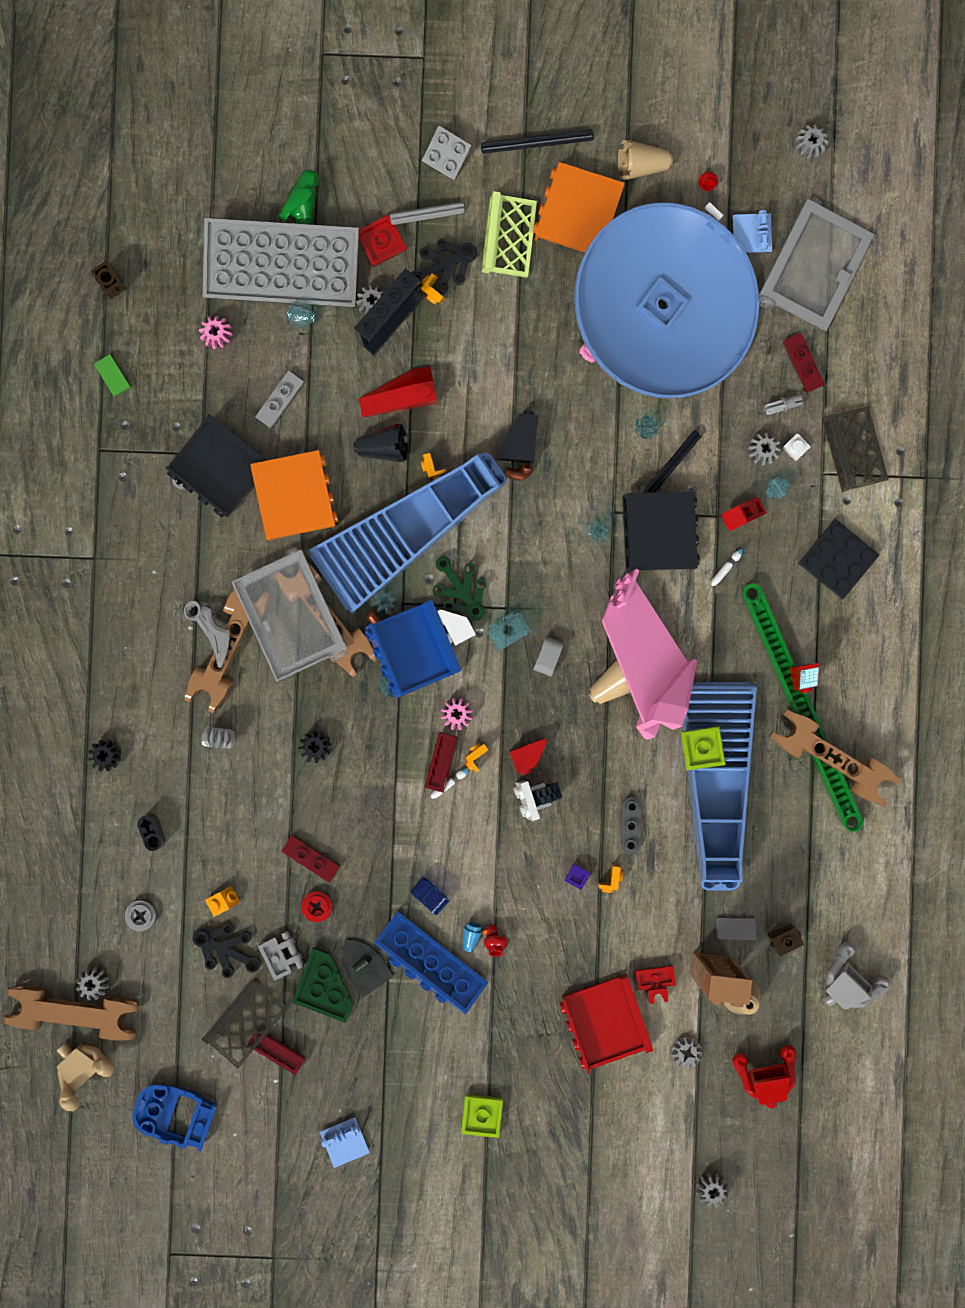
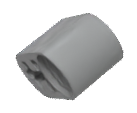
M546 636L533 670L551 677L564 643Z

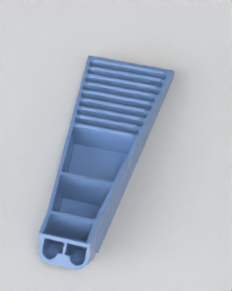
M477 454L462 466L309 550V553L312 555L310 557L345 609L353 614L504 486L507 481L506 476L490 454Z
M693 682L689 707L683 722L684 731L719 726L726 765L688 770L696 854L701 887L705 890L731 891L737 889L740 886V882L743 881L742 856L757 684H751V682Z

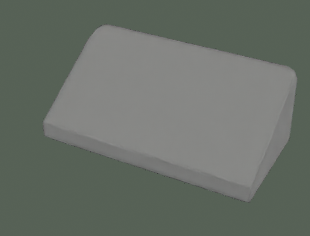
M716 917V937L718 939L756 940L755 918Z

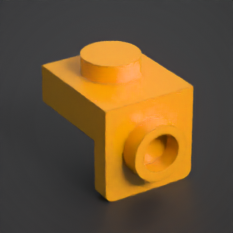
M433 273L430 276L427 275L421 283L423 285L421 290L428 294L426 298L433 304H436V302L442 304L446 298L431 287L438 277Z
M430 453L423 455L424 460H421L423 472L427 471L429 480L433 479L434 481L447 474L446 469L434 470Z
M477 743L469 749L471 753L465 756L467 759L465 764L470 771L475 770L476 773L480 771L474 760L488 751L484 743L482 745Z
M611 864L609 883L598 882V888L602 889V892L613 893V890H618L619 882L623 881V870H620L621 867L619 865Z
M232 886L205 900L214 917L240 903Z

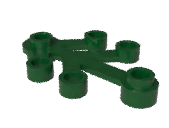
M445 556L439 557L436 561L437 569L447 575L456 590L435 585L433 587V594L435 596L443 595L463 599L467 606L457 605L448 600L443 605L444 610L447 612L466 613L468 618L473 621L481 620L485 615V607L481 602L483 591L486 588V581L478 579L475 582L477 590L473 601L469 592L472 576L476 571L475 565L472 563L465 565V577L462 585L450 568V559ZM443 560L447 562V566L444 568L440 566V562ZM467 566H473L474 570L467 572ZM479 581L484 582L483 588L477 587ZM435 588H442V592L440 594H436ZM447 603L453 604V608L451 610L446 609ZM473 608L480 610L478 615L472 613Z

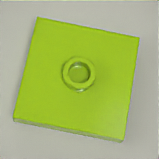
M719 726L680 732L686 771L726 765Z
M465 1094L461 1134L499 1138L503 1098Z

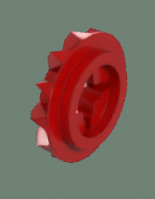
M319 891L310 892L302 901L301 909L303 915L312 922L326 920L332 911L331 899L326 893ZM322 900L320 905L322 910L318 909L313 914L312 912L314 906L312 905V903L316 904L317 902Z

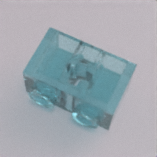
M513 611L504 617L506 619L504 622L499 624L497 621L488 626L489 631L486 633L498 652L531 633L520 612L515 614ZM506 625L508 628L511 626L513 628L511 631L512 635L510 636L503 634L504 626Z

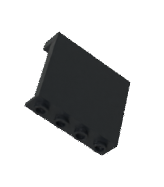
M406 268L354 327L359 344L373 356L378 353L423 300V296L414 290L421 280Z
M209 414L172 462L166 466V469L168 470V476L175 481L180 479L184 483L182 487L190 493L195 491L200 495L198 499L206 506L210 503L215 507L213 511L222 518L224 515L228 517L254 485L250 464L267 460Z
M694 492L627 493L622 496L626 572H632L635 569L639 571L698 569L700 564V556L697 554L699 536L696 535L698 517L695 516L697 498Z

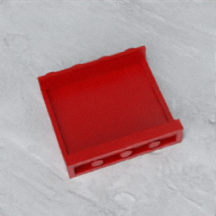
M627 974L561 996L563 1001L560 1003L563 1014L567 1013L569 1018L566 1021L569 1032H574L575 1039H572L575 1050H580L582 1057H579L582 1069L586 1068L588 1074L591 1073L590 1069L642 1051H646V1053L654 1051Z

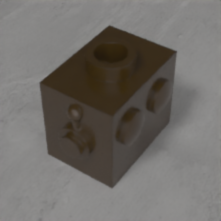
M107 260L91 270L103 293L110 299L127 289Z
M792 924L767 935L770 940L769 945L771 949L780 957L804 945L800 931Z

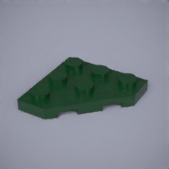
M313 947L292 1003L346 1023L353 1005L352 999L332 954Z

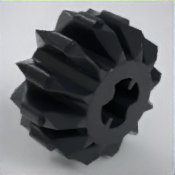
M315 730L311 732V736L305 733L304 736L307 741L300 739V743L305 745L298 747L299 750L305 749L301 756L305 757L308 754L307 762H310L313 757L315 763L319 762V757L324 761L326 757L323 753L328 755L331 753L325 749L332 746L331 743L325 744L329 737L326 736L322 739V731L318 733L317 737ZM313 741L316 743V745L320 746V748L317 749L318 752H315L314 749H311V745L314 744Z
M103 739L99 740L98 744H92L94 750L88 751L89 754L93 755V757L88 758V761H94L92 767L96 768L98 766V771L100 772L104 768L107 772L111 771V767H118L115 761H121L117 754L122 753V751L115 750L118 744L114 743L111 745V740L106 742ZM107 753L108 757L102 758V754Z

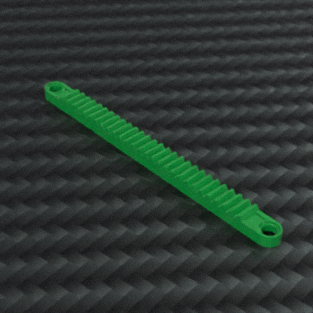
M757 584L746 585L742 590L743 600L768 655V659L771 661L783 693L787 698L790 709L793 713L805 716L820 725L814 735L828 742L807 692L801 693L800 690H794L790 667H795V664L761 587ZM749 588L756 589V598L751 599L747 596ZM821 743L815 745L816 753L822 751ZM830 753L827 754V756L832 757L834 761H837L835 755ZM811 755L842 826L850 832L860 830L863 820L843 774ZM850 817H855L857 819L856 826L849 827L847 820Z

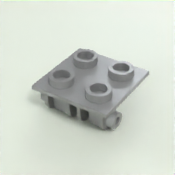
M438 126L422 161L455 180L466 156L468 157L471 153L470 148L472 145L443 127Z

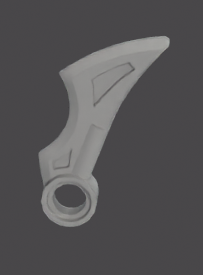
M190 601L184 608V615L187 619L198 622L213 647L217 666L222 668L229 648L230 630L221 629L215 624L212 609L205 607L201 603ZM197 606L198 613L195 616H192L191 610L193 607Z

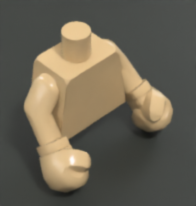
M64 1043L57 1050L64 1059L57 1066L61 1087L60 1105L65 1111H75L78 1109L80 1102L74 1093L95 1072L103 1077H110L113 1075L115 1067L113 1062L107 1059L98 1047L80 1044L76 1049L72 1050Z

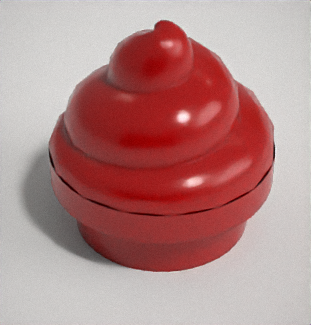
M711 171L704 172L699 177V186L704 191L713 190L718 183L717 175Z

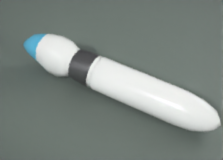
M742 549L732 554L731 558L712 579V586H716L734 566L736 561L741 558Z
M469 769L459 770L456 775L448 779L444 792L457 783L459 779H463L468 774ZM433 791L431 798H437L443 793Z

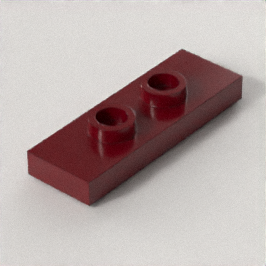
M802 333L784 340L783 344L805 393L807 394L824 386L823 379Z
M439 732L424 788L444 793L459 737Z
M294 835L290 837L281 851L329 883L340 865Z
M258 1028L247 1044V1047L294 1075L298 1074L307 1058Z

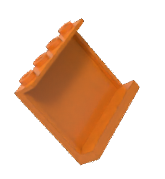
M559 162L557 168L553 167L550 177L553 182L551 186H547L544 195L547 198L546 203L541 204L539 210L540 222H536L533 229L535 241L541 238L585 253L594 237L613 220L625 183Z
M319 450L250 464L267 541L335 527V523L338 522L336 511L331 509L330 504H333L334 500L332 492L328 493L326 485H330L328 473L324 474L322 466H326L324 454L320 455Z

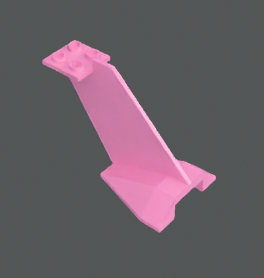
M635 569L617 580L615 594L609 600L602 623L640 714L636 728L644 739L649 740L656 737L660 724L672 730L682 727L689 707L697 660L693 659L689 662L686 660L637 584L636 578L639 570Z

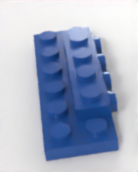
M398 911L374 941L375 945L388 954L389 962L397 968L401 966L406 970L404 974L412 980L416 978L421 982L419 984L421 988L427 992L429 990L433 991L436 994L434 997L439 1002L452 1004L464 1015L467 1014L488 984L485 979Z

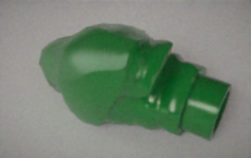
M308 169L301 173L278 215L281 223H285L286 219L292 216L294 224L313 225L312 212L316 198L315 187L318 186V173Z

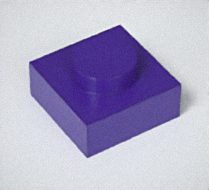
M573 863L564 881L582 890L590 872Z

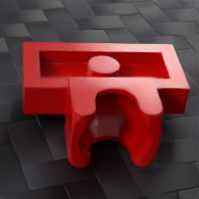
M673 965L635 970L637 990L647 989L648 1002L650 1004H654L656 994H661L664 1002L669 1001L667 987L676 986Z

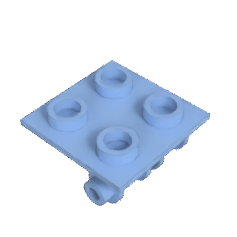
M761 210L759 214L732 215L733 235L746 253L772 252L771 213L767 214L766 210Z
M356 1117L320 1131L322 1137L321 1144L323 1147H326L334 1168L370 1153Z

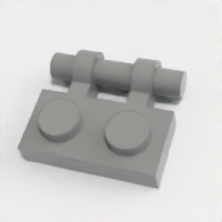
M288 931L281 934L284 939L281 943H279L277 937H274L258 945L274 981L292 973L293 970L290 964L295 963L298 969L304 966L301 952L298 953L294 944L295 940ZM286 947L291 954V957L288 959L282 950Z

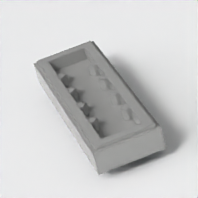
M288 371L255 418L272 429L301 389L304 381Z

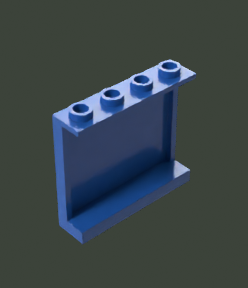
M432 600L365 627L366 637L373 644L374 656L381 663L382 675L387 678L389 682L388 689L391 695L395 696V699L462 671Z

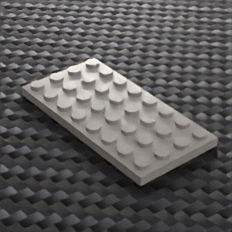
M204 218L203 297L356 307L359 228Z

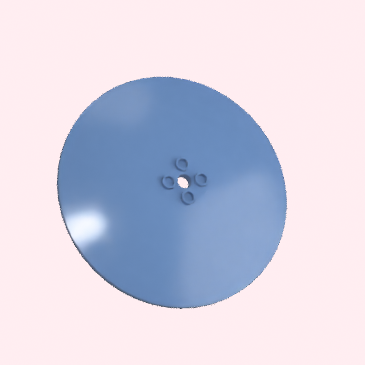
M653 203L622 213L610 221L594 237L584 253L577 272L574 302L581 336L589 352L600 367L614 380L632 391L655 398L666 399L683 398L704 392L723 381L736 369L753 341L759 317V291L750 260L741 244L724 225L695 208L674 203ZM660 299L666 302V309H661L658 306Z

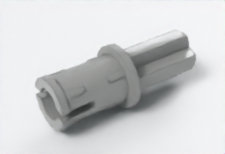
M801 394L787 398L781 397L780 400L766 403L764 411L767 415L780 411L787 412V409L803 406V401L800 402L803 398Z

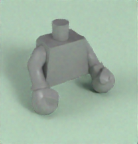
M843 942L838 946L836 956L834 957L835 960L828 970L826 977V992L828 994L824 997V1001L828 1006L838 1003L843 1009L851 1007L863 1008L875 998L886 993L891 987L889 979L884 976H877L871 979L869 983L846 962L848 958L855 954V946L851 943Z

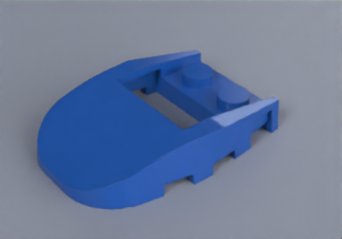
M157 1083L141 1091L133 1110L132 1119L137 1130L148 1137L152 1136L158 1139L159 1143L178 1145L177 1147L185 1149L187 1146L198 1147L197 1151H201L218 1105L193 1090ZM179 1095L197 1101L186 1137L168 1130Z

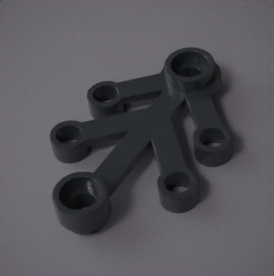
M443 238L439 239L436 243L437 249L441 252L449 250L457 253L451 257L430 251L427 247L421 248L419 253L422 260L431 259L440 263L424 271L418 269L411 271L413 275L421 278V282L416 287L422 285L421 283L427 275L430 276L432 273L436 274L444 270L441 281L437 284V290L441 294L447 293L448 281L453 266L460 261L459 271L454 275V282L457 285H463L465 283L468 263L474 261L477 257V249L473 244L464 243L459 246L449 243ZM441 242L446 244L444 248L439 247ZM468 250L471 252V255L466 256L464 252ZM428 251L429 255L425 257L422 255V252ZM462 276L463 280L459 282L456 278ZM445 285L446 289L440 290L439 286Z
M226 923L223 927L212 931L206 928L197 929L192 939L197 947H201L207 969L212 970L217 966V960L212 957L210 947L217 951L223 969L222 975L225 978H230L234 974V968L230 966L227 955L244 963L248 972L254 973L260 969L261 960L259 957H248L231 948L241 943H249L252 938L250 932L244 931L240 936L219 942L213 938L223 934L231 935L235 930L232 923ZM230 926L231 932H227L225 927ZM200 934H204L206 940L202 941L199 937ZM242 935H248V941H244ZM212 960L214 966H209L208 961ZM255 960L257 962V966H252L251 961ZM225 969H230L231 975H227Z

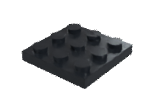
M833 519L798 564L840 599H844L879 557V554L837 519Z

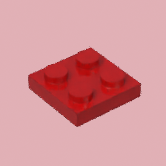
M389 214L359 229V241L373 267L407 250L395 225L391 224Z

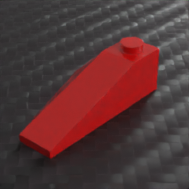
M431 367L411 369L359 398L362 418L437 404Z

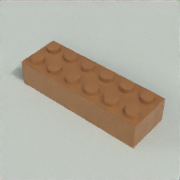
M693 952L691 976L706 998L710 1000V1003L722 1005L723 1002H728L735 1007H743V1004L750 1005L752 979L731 956Z

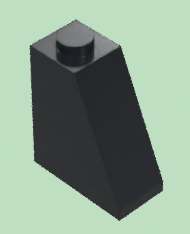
M523 411V414L519 413L496 453V460L534 463L538 415H534L532 411Z

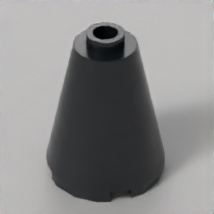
M395 424L357 437L353 443L354 452L359 457L405 462L408 457V442L405 443L404 436H407L403 424Z

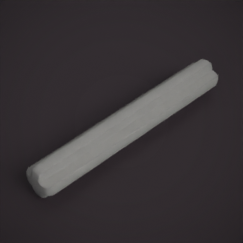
M463 202L391 213L390 221L392 225L462 214L465 209Z

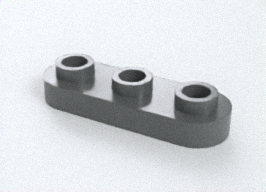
M627 797L623 800L621 807V848L626 854L633 855L640 849L641 803L635 797ZM634 803L635 809L629 810V804ZM631 822L635 824L633 829L628 828V824ZM629 842L634 843V847L631 849L627 847Z

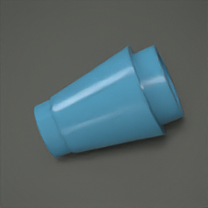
M467 922V925L464 926L463 950L474 952V948L483 932L481 930L482 926L479 923Z

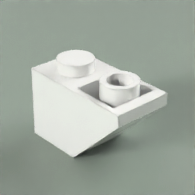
M444 610L437 611L442 625H445L448 631L446 634L450 644L454 642L456 646L476 635L467 617Z

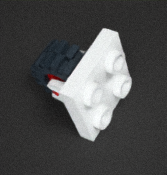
M524 780L515 782L514 792L517 799L520 798L522 803L520 806L521 814L528 820L535 821L540 819L537 810L551 806V802L562 798L558 782L547 785L540 783L534 786H529V782Z

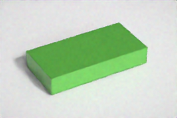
M109 354L94 363L114 397L131 388L112 355Z

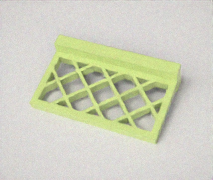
M493 191L489 202L481 272L528 277L537 201L501 195L500 192ZM503 201L510 202L514 209L506 213L502 208ZM522 205L532 206L531 213L526 217L519 209ZM514 211H517L522 218L516 225L509 217ZM505 218L512 226L506 232L500 227V222ZM523 222L529 227V232L524 236L517 228ZM513 229L520 237L514 243L507 236ZM503 237L510 245L504 251L498 246V241ZM521 240L527 246V250L523 254H520L515 247ZM511 248L518 256L512 262L504 254ZM500 256L508 264L504 268L495 267L496 259ZM520 259L525 265L524 272L517 271L512 264Z

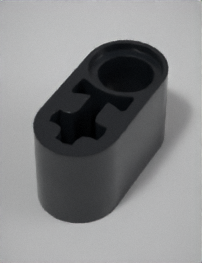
M154 814L142 816L138 820L137 826L146 849L156 851L162 848L166 839L157 816ZM151 821L152 824L146 826L145 822ZM153 836L158 838V846L152 845L151 838Z

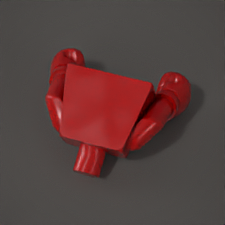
M784 1045L780 1048L779 1056L783 1059L784 1064L750 1069L749 1072L747 1068L748 1060L744 1053L739 1052L732 1058V1065L741 1078L745 1092L753 1099H758L760 1105L766 1104V1107L770 1109L775 1108L777 1102L787 1100L788 1093L795 1086L794 1066H796L797 1052L791 1045Z

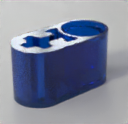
M422 877L410 890L412 895L436 916L450 902L425 877Z

